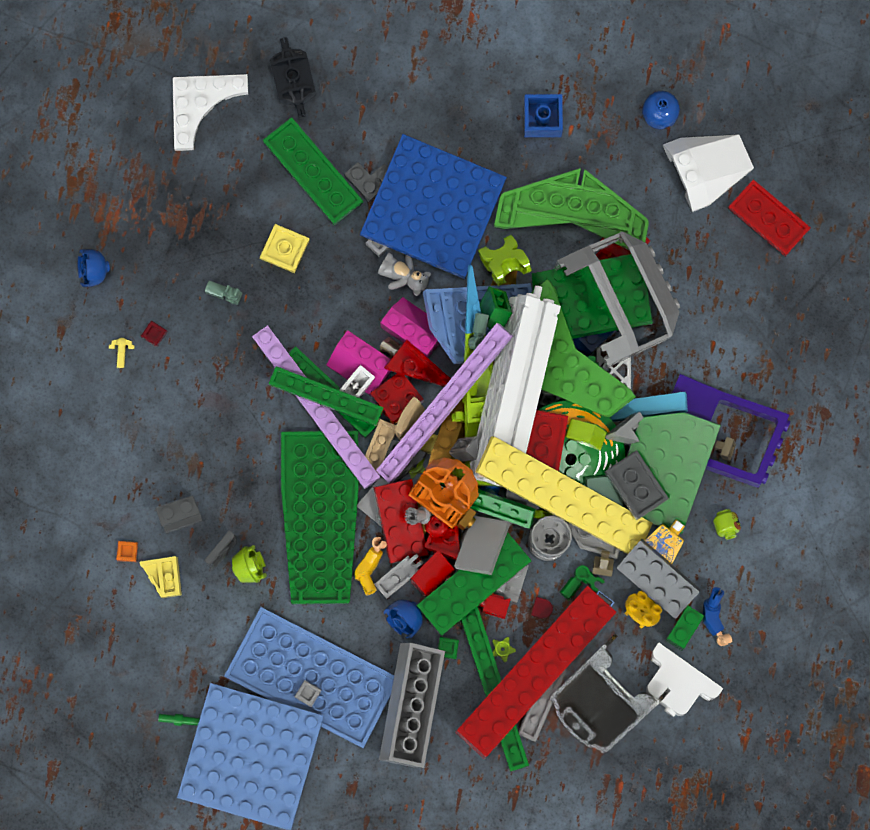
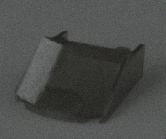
M616 634L550 696L556 708L555 712L565 728L581 743L589 748H596L602 751L601 753L606 754L671 691L667 688L656 699L647 692H641L633 697L607 670L612 664L613 658L606 648L618 637Z

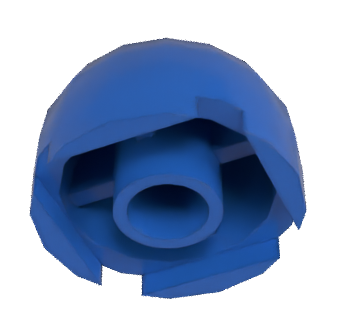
M656 91L650 94L645 100L642 109L646 123L660 130L674 125L680 112L678 100L667 91Z
M81 249L79 253H82V256H78L79 278L83 276L84 281L81 282L82 287L99 285L104 281L106 273L110 271L109 262L95 249Z
M397 600L384 611V615L386 613L388 615L386 620L398 634H407L405 638H412L422 626V613L414 601Z

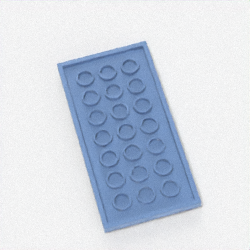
M260 607L224 675L225 678L266 699L324 715L322 728L363 749L391 696L394 675L262 607ZM304 680L322 690L312 708L295 698Z

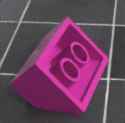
M404 297L391 307L380 322L383 330L402 343L408 340L427 358L430 357L439 344L429 329L427 313Z
M348 330L336 345L326 364L327 367L346 380L361 365L375 376L365 391L370 396V393L381 386L392 372L384 368L390 358Z

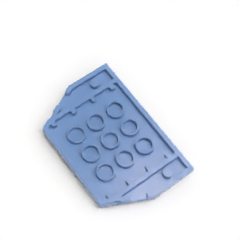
M531 283L490 286L506 291L508 300L510 297H516L518 294L526 295V293L532 292ZM489 286L476 287L479 304ZM467 287L424 290L423 297L429 329L453 364H463ZM488 327L486 330V336L491 331V329H489Z

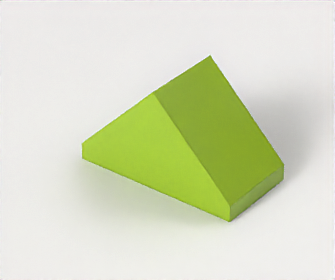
M571 419L565 437L601 451L607 432L597 425Z

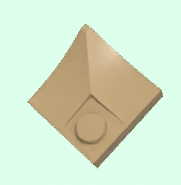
M415 397L405 407L398 420L395 434L399 441L425 411L421 402Z

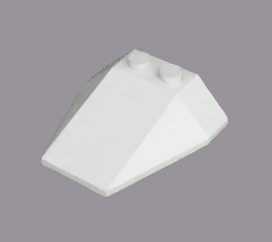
M740 135L686 137L663 144L669 161L674 162L686 190L685 198L692 212L711 205L754 169Z

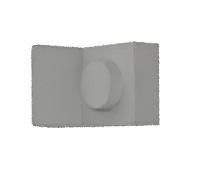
M637 412L629 415L607 433L605 438L625 444L639 442L633 430L639 426L638 422L643 419L642 414Z

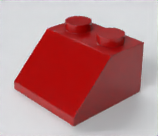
M437 551L411 577V584L426 598L453 576L455 569L441 552Z

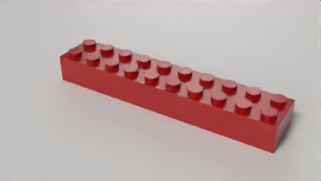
M587 586L455 733L485 759L615 615L616 611Z

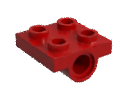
M399 373L370 393L377 405L384 407L383 414L393 424L399 420L403 410L413 397L417 398L421 404L424 402L422 396L406 376Z

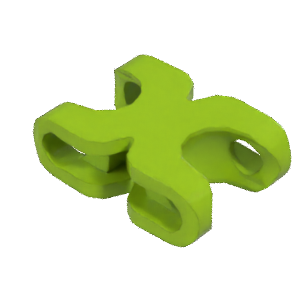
M512 235L503 238L505 244L500 249L490 250L486 246L478 249L481 262L487 271L492 272V278L498 286L507 283L505 276L509 272L520 271L526 274L532 271L528 257L523 250L517 249V241Z

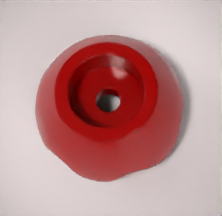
M435 515L430 516V521L425 524L426 532L434 538L446 535L449 528L447 524Z

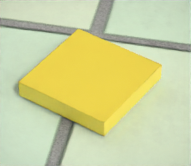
M275 224L260 255V259L295 273L310 238Z

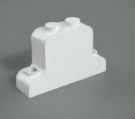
M658 643L652 651L651 661L659 666V670L647 685L646 692L649 695L648 699L656 705L660 703L664 706V711L673 717L675 715L683 716L688 712L698 696L710 701L715 699L723 690L721 686L661 643Z

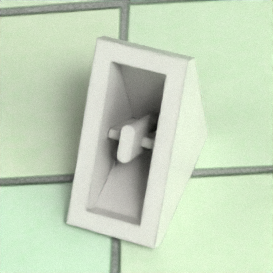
M360 365L340 391L360 398L375 376Z

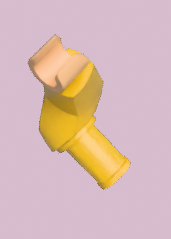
M375 537L372 540L373 547L369 549L354 572L355 579L360 581L365 595H371L377 591L371 574L378 566L383 551L380 549H384L387 546L386 541H381L379 545L381 537Z

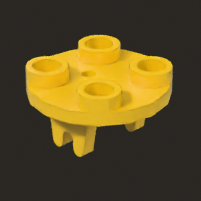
M639 591L627 598L625 602L627 611L624 614L630 615L634 621L640 624L639 627L641 629L644 626L652 627L659 622L662 608L655 604L645 592Z

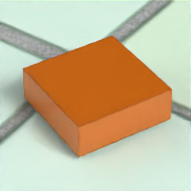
M118 541L116 560L137 562L138 542Z

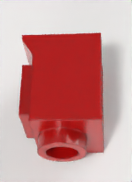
M492 594L481 603L480 607H483L482 613L505 620L511 598L504 600L503 596Z

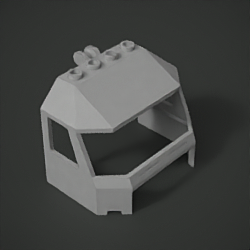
M623 231L557 260L554 267L555 270L566 267L567 270H564V272L568 276L588 266L621 334V337L600 346L601 350L606 351L608 355L604 357L606 362L602 366L603 369H607L671 338L679 316V302L676 298L673 299L670 293L672 288L669 282L664 281L662 277L664 272L661 265L656 264L654 260L656 255L651 246L648 247L647 243ZM618 241L621 244L624 242L629 248L666 329L664 336L639 347L634 332L606 273L594 253Z

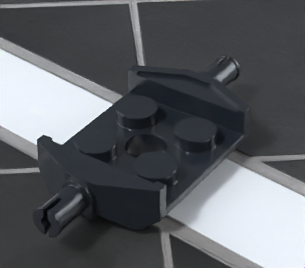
M285 37L284 40L281 38L282 51L270 59L279 102L295 106L298 117H302L301 112L304 117L306 116L304 103L316 95L307 54L300 49H291L288 38ZM295 71L298 76L295 79H290L287 76L288 73Z

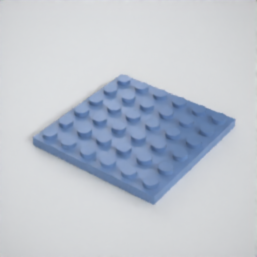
M210 683L177 798L286 830H292L324 715Z

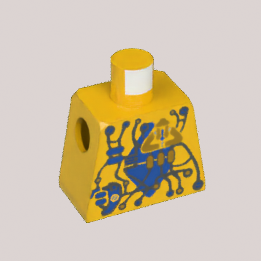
M675 520L670 528L662 524L645 541L673 564L685 541L679 536L685 526L678 520Z

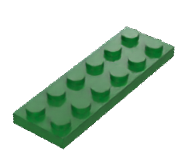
M292 117L263 139V143L333 225H336L363 203L361 197Z
M507 532L492 575L459 570L417 604V607L439 634L443 636L531 563L532 560Z

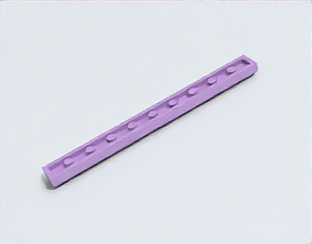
M496 323L377 468L376 471L388 483L395 481L511 340L513 335L501 324Z
M268 325L252 336L274 368L277 366L306 377ZM296 396L362 487L366 489L379 480L380 476L332 411L327 407Z

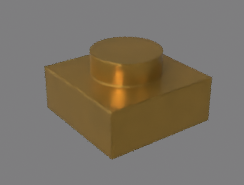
M470 508L457 526L462 530L466 526L470 529L476 521L474 516L477 512Z

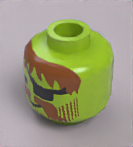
M729 509L718 512L713 520L717 535L725 537L726 540L735 538L736 534L741 530L737 514Z

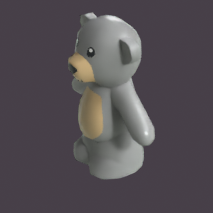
M391 253L387 254L378 271V274L397 280L388 285L390 290L408 285L413 290L415 296H419L420 292L427 288L431 275L430 272L414 271L413 261L410 256L406 255L405 263L394 258Z

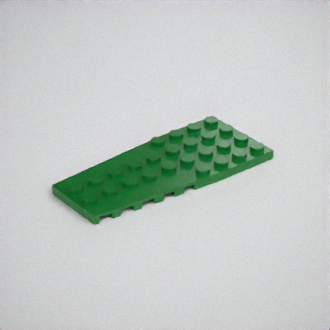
M322 431L281 432V492L292 605L350 603L359 481ZM346 431L358 446V431Z

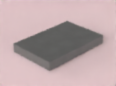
M637 450L605 471V474L636 520L669 499Z

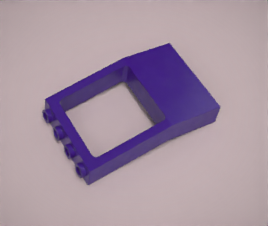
M680 374L672 393L686 392L688 409L686 413L711 421L717 405L723 404L775 423L774 431L756 474L712 459L708 460L706 470L757 488L760 487L761 483L765 484L769 473H766L768 466L772 467L776 456L773 455L775 449H780L783 438H780L782 432H787L791 421L788 420L790 414L722 392Z

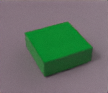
M439 638L438 649L445 651L444 658L456 660L459 640Z

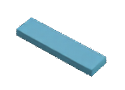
M686 392L635 398L611 416V420L613 422L623 421L629 415L640 412L643 417L688 412Z

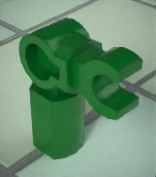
M581 565L575 569L574 578L570 577L560 591V594L566 599L571 600L582 585L581 581L585 584L588 583L594 592H598L599 589L594 586V583L598 581L600 584H604V580L600 577H594L587 566Z

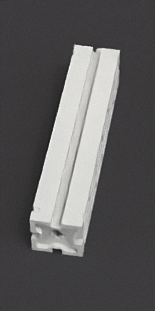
M535 286L533 294H518L516 297L509 298L512 315L505 329L513 337L495 358L477 432L479 437L477 458L470 462V469L473 471L476 480L499 487L502 486L475 471L490 438L493 436L526 454L556 329L557 315L561 307L554 304L555 301L544 298L541 301L542 287Z

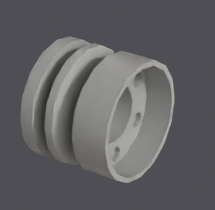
M546 516L539 519L530 530L527 538L528 547L537 559L553 561L560 558L568 549L572 540V533L569 525L563 519L556 516ZM546 538H552L551 542L545 543L544 540Z

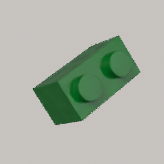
M489 286L480 302L481 313L489 315L487 325L489 329H492L496 323L501 324L505 328L512 315L506 291Z
M687 606L665 641L683 651L704 615Z

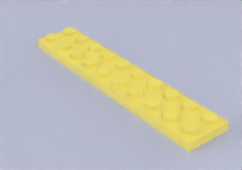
M494 436L490 438L475 471L626 554H629L641 539L646 540L653 524L642 517L636 520L630 510Z

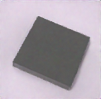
M229 530L204 561L211 570L218 566L237 543L235 534Z

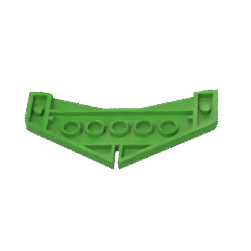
M580 168L504 192L500 196L494 227L509 229L573 223L604 239L623 231L646 242L649 222L644 215L585 169L582 184L578 185ZM620 241L615 243L629 250V248L624 242L622 244L620 243Z
M547 279L540 285L542 287L540 299L541 301L544 298L555 301L554 304L560 306L556 289ZM560 307L545 371L546 375L544 376L541 390L602 416L611 417L632 401L636 395L630 388L576 349Z

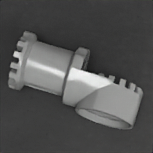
M423 506L418 509L411 507L406 510L405 521L411 525L417 523L427 524L430 521V516L434 514Z

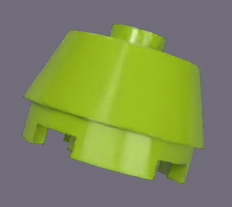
M255 545L243 547L232 557L233 573L241 583H259L261 579L267 576L266 573H263V567L266 566L260 551L256 553L254 550Z

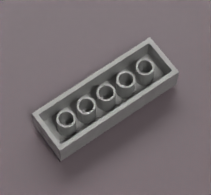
M400 643L379 760L414 768H424L445 651L414 643Z

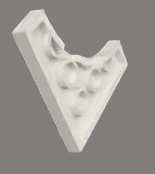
M247 74L173 77L175 151L194 150L198 126L203 117L216 104L224 99L248 95Z

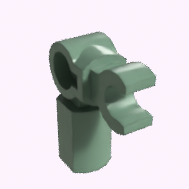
M212 281L207 283L205 289L206 294L220 299L225 298L226 301L236 305L239 304L243 294L238 288L235 289L229 285L223 286Z
M475 313L472 331L474 335L468 341L470 349L475 350L484 339L489 315Z

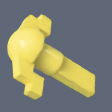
M121 337L113 340L112 344L109 345V349H115V345H118L117 368H124L126 345H128V349H135L132 341Z

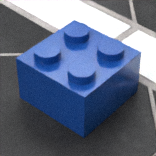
M525 94L524 137H562V94Z

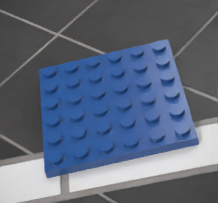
M402 134L360 236L465 279L468 265H471L507 177Z

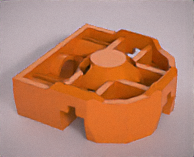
M443 457L430 462L410 490L409 496L450 528L458 525L478 498V482L473 475V471L460 460ZM455 468L463 470L462 473L465 475L461 480L452 474ZM440 482L444 483L445 487L442 488Z

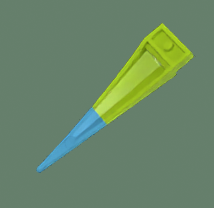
M468 265L464 362L474 351L470 349L468 341L474 335L472 331L475 313L481 314L472 265ZM493 362L462 399L465 422L467 423L479 422L481 420L493 370Z

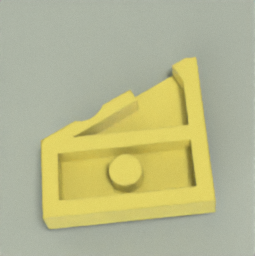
M174 556L140 562L141 567L149 576L148 578L156 587L161 598L182 595L178 557Z

